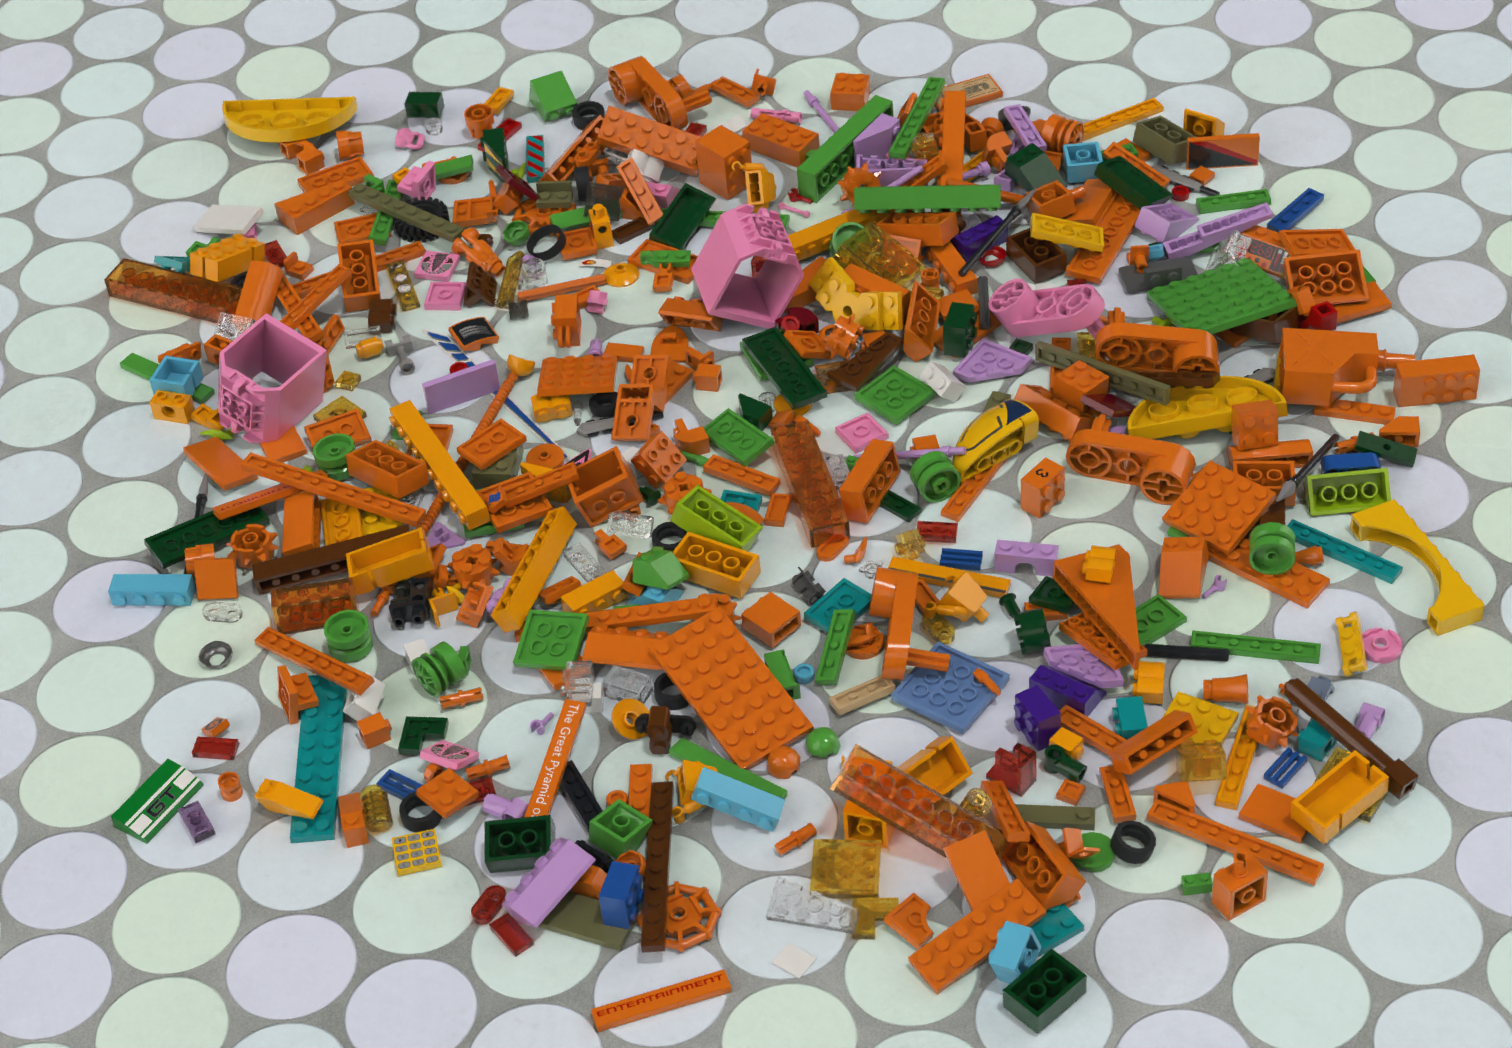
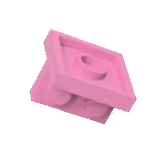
M428 161L423 168L413 166L397 185V191L413 198L417 197L418 200L425 196V200H427L436 190L435 162Z

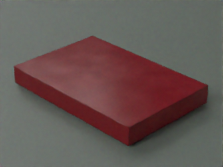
M497 166L495 170L507 184L536 202L539 196L526 181L503 166Z
M1113 394L1083 395L1081 398L1082 403L1111 418L1130 417V414L1136 407Z

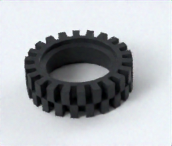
M424 196L421 197V200H418L416 197L413 198V202L410 199L406 201L412 206L450 222L446 204L443 201L439 202L437 198L433 200L432 197H428L425 200ZM393 217L396 232L403 240L407 239L408 242H412L413 239L415 242L422 240V243H426V239L433 241L434 236L437 239L440 238Z

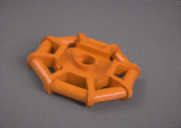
M529 198L522 203L520 202L515 208L512 221L529 222L528 227L531 236L540 227L551 224L550 215L574 210L577 207L572 203V208L536 209V202Z
M674 881V884L669 886L666 934L670 938H678V941L666 938L665 947L679 950L680 953L700 942L709 941L713 937L712 932L718 918L722 915V910L717 907L709 894V889L706 887L699 888ZM680 893L689 894V898L683 897V894ZM703 900L707 907L702 908L698 902ZM643 908L641 910L640 915H638L636 919L637 925L641 926V928L643 922ZM676 913H679L680 915L684 914L680 918L675 917ZM709 917L705 927L702 926V918ZM694 931L698 932V934L683 940V936Z

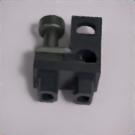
M429 577L411 580V586L406 582L395 584L394 594L397 598L390 601L389 611L396 628L403 627L405 622L413 621L416 625L423 624L425 619L430 618L428 599L432 598L433 587ZM419 584H424V585H425V586H424L423 588H421V589H417V587H416V586L419 585Z

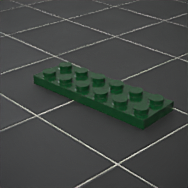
M776 326L742 339L743 346L792 410L827 398L825 388Z
M261 507L223 520H219L213 514V511H210L145 538L144 543L161 567L165 569L185 560V548L212 543L214 547L231 541V536L236 530L245 529L248 524L266 526L270 524V519Z

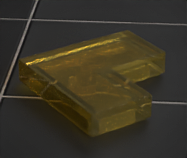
M853 898L852 939H875V922L884 921L885 916L899 905V899Z

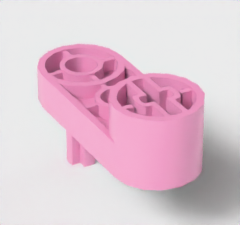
M1013 279L1001 285L990 297L988 303L990 311L1012 337L1071 332L1086 328L1095 339L1098 331L1105 326L1099 319L1105 307L1104 300L1090 284L1032 290L1023 279Z

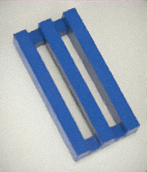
M942 548L939 563L940 566L955 569L980 571L983 551Z
M1288 747L1264 773V779L1283 789L1307 762V756L1303 755L1301 757L1299 752H1292V748ZM1296 760L1297 763L1279 781L1278 779L1281 777V775L1284 774L1291 766V764Z
M391 769L376 783L378 789L401 800L423 786ZM403 784L413 788L414 790H411L403 786Z

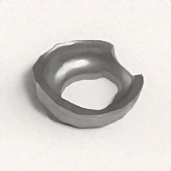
M213 641L201 649L198 657L199 661L207 668L217 669L227 665L233 655V651L229 644L222 641ZM214 655H224L225 659L220 665H211L209 662L210 658Z

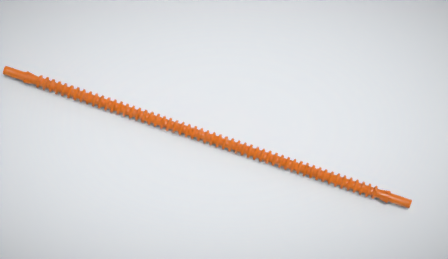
M510 372L507 375V380L503 381L471 438L493 423L501 406H503L512 391L514 382L519 378L517 374ZM460 455L456 464L464 472L469 461ZM442 491L438 492L426 516L418 526V528H423L426 536L440 511L445 506L446 502L442 496ZM398 582L382 587L383 591L377 596L378 600L370 612L372 616H378L384 604L389 601V596L394 593V586Z

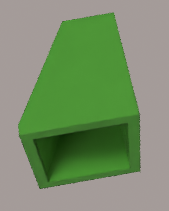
M562 70L530 80L529 99L545 122L557 120L565 115H572L577 101Z

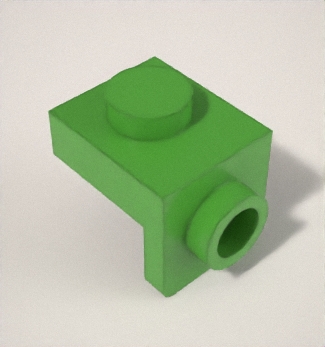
M370 174L363 177L366 186L382 193L385 192L382 180Z

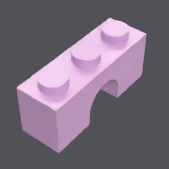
M997 540L994 553L995 571L1015 573L1017 564L1029 563L1035 568V575L1053 577L1054 561L1058 560L1059 545Z

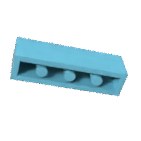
M114 574L108 593L112 605L191 606L196 586L192 574Z
M705 767L701 770L691 796L692 800L702 805H707L722 813H727L742 821H747L772 832L779 821L785 803L783 798Z

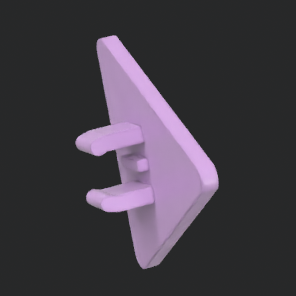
M440 522L434 524L427 538L430 547L442 543L449 549L465 544L464 539Z

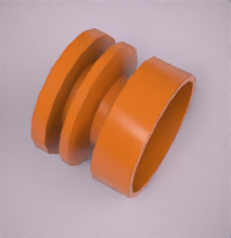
M1052 114L1045 122L1041 134L1047 145L1046 150L1058 151V153L1063 154V145L1082 143L1084 125L1080 121L1067 120L1063 116Z

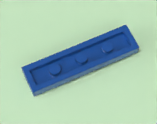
M1308 188L1268 222L1267 229L1278 233L1280 230H1290L1324 200V194Z

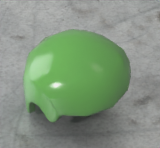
M520 220L512 221L503 230L504 240L512 246H521L526 243L530 236L528 225Z
M828 727L814 729L810 732L805 742L807 751L811 755L824 759L831 753L836 755L841 747L837 734Z

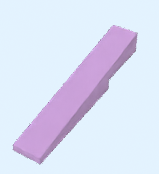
M1264 203L1197 225L1198 231L1163 242L1167 259L1190 256L1274 217L1268 203Z

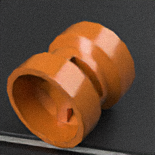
M934 268L924 269L921 272V285L931 294L938 292L940 288L938 270Z
M229 771L218 777V786L225 801L233 802L241 798L243 789L237 773Z

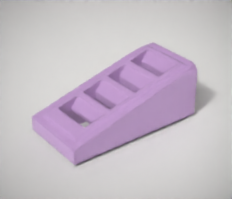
M1004 169L994 177V184H1001V190L1010 192L1017 183L1004 174Z

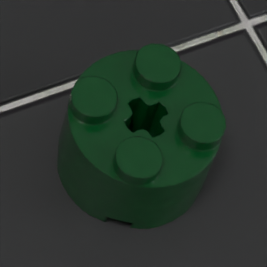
M1042 608L1013 614L1015 626L1019 625V628H1016L1018 640H1023L1020 643L1022 655L1042 651L1044 647H1051Z

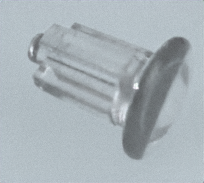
M770 391L761 393L759 400L772 406V412H774L773 401L776 395Z

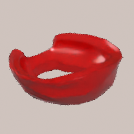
M993 246L978 261L986 267H998L1005 261L1007 253L1002 247ZM988 255L998 258L992 261H985V257Z

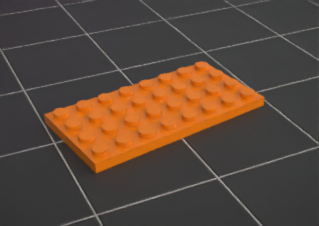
M720 606L649 647L651 655L732 762L738 765L740 769H751L767 759L773 749L789 746L814 730V726Z

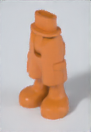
M467 228L461 233L462 238L472 244L473 248L468 247L461 238L454 240L452 252L460 256L465 254V258L469 263L473 261L481 266L487 274L497 278L505 270L501 259L492 251L491 246L482 239L478 240L479 231L475 228Z

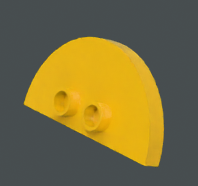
M356 97L223 101L222 104L224 121L227 128L242 138L260 142H290L325 134L346 123L358 109Z
M1220 376V381L1213 388L1204 389L1202 386H1195L1189 389L1184 388V386L1170 388V403L1166 406L1144 399L1130 414L1128 433L1131 436L1148 439L1177 435L1179 438L1188 439L1197 436L1203 430L1216 428L1221 432L1232 431V405L1271 400L1278 408V417L1288 416L1287 403L1284 396L1267 383L1246 377Z

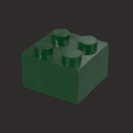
M951 303L943 325L944 355L965 358L969 350L972 351L973 338L977 337L978 328L975 327L977 313L974 312L973 304Z

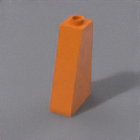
M822 256L802 270L804 277L784 310L785 314H787V309L804 307L817 301L815 298L817 294L808 283L826 261Z

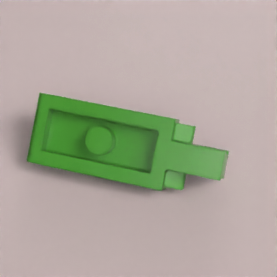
M691 250L641 251L640 262L641 264L654 265V268H659L660 263H662L664 268L668 267V263H671L673 268L690 267Z

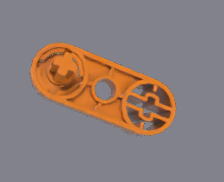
M643 56L635 57L611 66L608 69L609 84L615 98L621 105L638 101L657 122L677 129L687 127L688 112L712 103L708 90H703L681 99L676 90Z
M1115 307L1114 311H1108V325L1101 328L1095 336L1096 358L1098 361L1123 370L1138 372H1220L1217 341L1212 334L1204 330L1125 323V312H1121V308Z
M1105 414L1095 417L1091 429L1077 431L1072 436L1066 452V460L1069 466L1080 475L1140 486L1141 491L1147 498L1162 505H1173L1190 484L1196 465L1195 458L1182 445L1109 432L1112 420L1107 419Z
M877 567L869 616L889 619L881 678L903 681L906 665L948 672L949 654L909 648L918 573Z

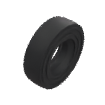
M614 391L593 395L589 400L591 413L597 417L614 416L618 393Z

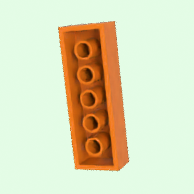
M608 106L597 137V144L626 154L636 149L665 163L664 167L696 177L698 174L695 141L701 138L700 136Z

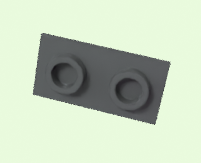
M798 567L801 573L792 577V584L802 593L808 603L813 605L824 596L823 594L826 591L819 583H813L816 579L808 570L804 573Z

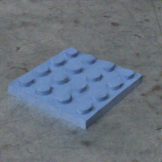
M938 641L930 651L950 655L948 672L915 667L893 691L891 700L964 734L996 697L995 693H992L984 683L980 684L972 673L975 669L979 668L985 671L1000 690L1010 680V674Z

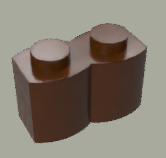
M393 298L370 300L368 314L370 333H391L393 327H396L394 315H397V304H393Z
M651 706L649 710L647 735L650 738L649 749L653 754H669V749L671 748L673 727L670 723L671 713L667 706Z

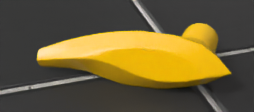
M456 583L453 586H446L448 593L455 592L457 602L462 605L465 596L460 592L462 589L461 584Z

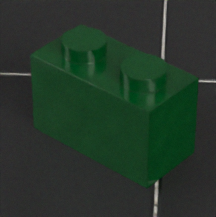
M409 92L404 103L407 118H440L444 109L442 92Z

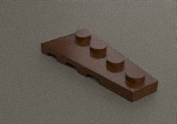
M886 332L871 342L867 349L855 353L854 358L848 362L846 360L843 361L836 370L833 371L831 369L828 371L827 377L858 392L904 344L903 338Z

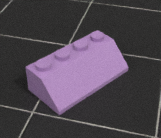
M556 839L550 845V850L546 855L541 856L535 862V867L531 872L523 875L516 889L507 893L505 901L501 905L519 923L537 928L596 859L570 839Z

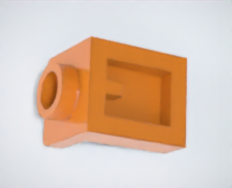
M294 251L283 261L286 275L303 281L314 271L313 265L298 260L297 253Z
M691 346L685 349L686 364L692 369L697 370L699 363L715 365L713 351L710 350L702 355L701 352L696 351Z

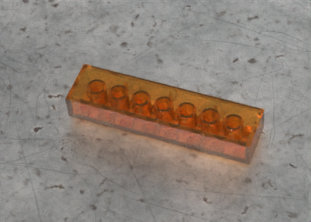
M123 258L104 279L110 297L229 327L233 325L232 322L243 288Z
M809 421L770 428L771 438L775 442L772 445L811 548L825 543L827 545L840 542L846 538L850 539L849 520Z
M855 744L830 787L832 791L945 858L947 857L943 850L944 847L986 830L999 861L1009 844L1001 829L858 744Z

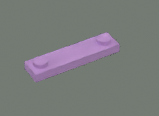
M1021 104L1004 107L1003 113L1024 146L1026 147L1034 143L1042 151H1046L1047 145Z

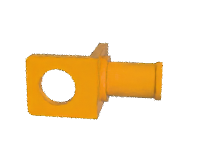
M435 588L432 591L433 598L428 599L433 619L437 627H441L438 616L458 610L459 606L455 592L445 594L442 588H438V593Z

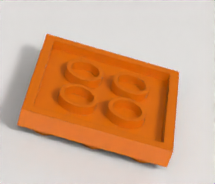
M530 471L476 492L487 506L485 497L499 486L507 489L534 478ZM542 494L507 509L504 505L494 514L489 510L488 512L496 531L501 533L547 515L548 511L553 510V507L545 494Z

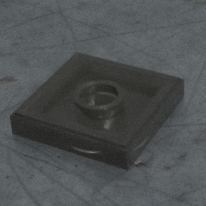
M588 182L584 216L589 217L588 211L593 209L595 204H602L603 207H606L609 219L619 221L620 197L623 187Z

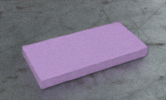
M494 359L422 383L429 414L493 393L500 388Z

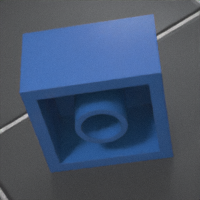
M612 861L599 894L603 925L630 929L632 921H636L639 903H643L644 890H642L643 877L639 873L638 865Z

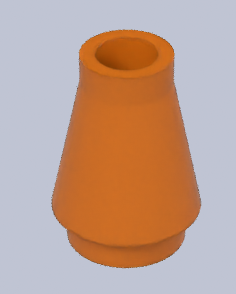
M1315 545L1295 552V562L1305 565L1324 563L1322 546L1316 547Z

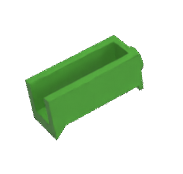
M784 649L764 654L765 665L793 700L800 699V684L795 683Z

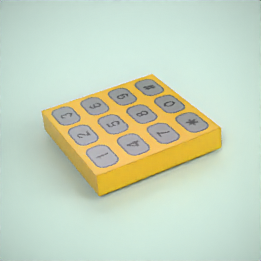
M435 829L391 838L398 876L442 867Z

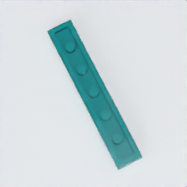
M1294 519L1287 525L1293 530L1296 543L1308 548L1315 545L1316 547L1322 546L1324 555L1390 584H1393L1402 573V566Z

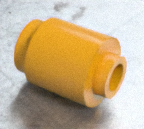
M374 336L359 341L355 348L359 359H367L382 354L381 350L384 349L382 340Z

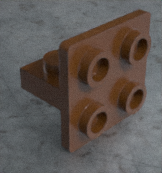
M472 261L469 263L463 304L469 308L482 299L492 307L495 304L497 282L481 266Z

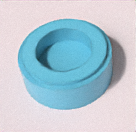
M799 664L793 670L794 680L797 683L808 684L815 678L814 668L809 664Z

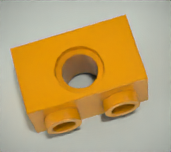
M157 390L149 402L154 419L189 424L191 413L195 411L192 396L187 394Z

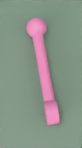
M783 202L778 204L779 209H787L803 214L804 217L810 216L809 211L786 206Z

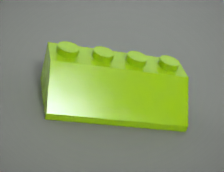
M1388 468L1308 475L1303 478L1304 497L1310 516L1358 512L1391 500Z
M696 485L676 504L670 520L687 532L745 551L750 549L763 529V526L699 485Z

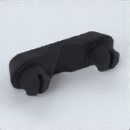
M648 713L641 714L635 720V727L640 734L643 732L647 734ZM673 714L670 716V723L673 727L672 733H680L682 736H691L694 733L697 725L692 717Z

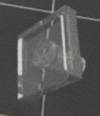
M1234 230L1213 249L1206 270L1221 268L1225 263L1232 264L1240 260L1234 255L1241 233Z
M220 312L214 335L217 334L234 341L252 326L255 320Z

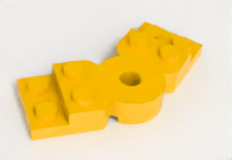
M833 257L827 258L808 283L816 292L815 298L826 311H832L835 322L840 315L849 318L854 313V322L864 326V330L903 329L902 292L869 291L861 294L854 292L855 283Z

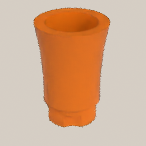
M1247 674L1203 680L1204 700L1248 704Z

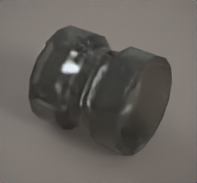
M521 300L517 303L514 301L508 302L510 320L517 319V317L529 318L527 300Z

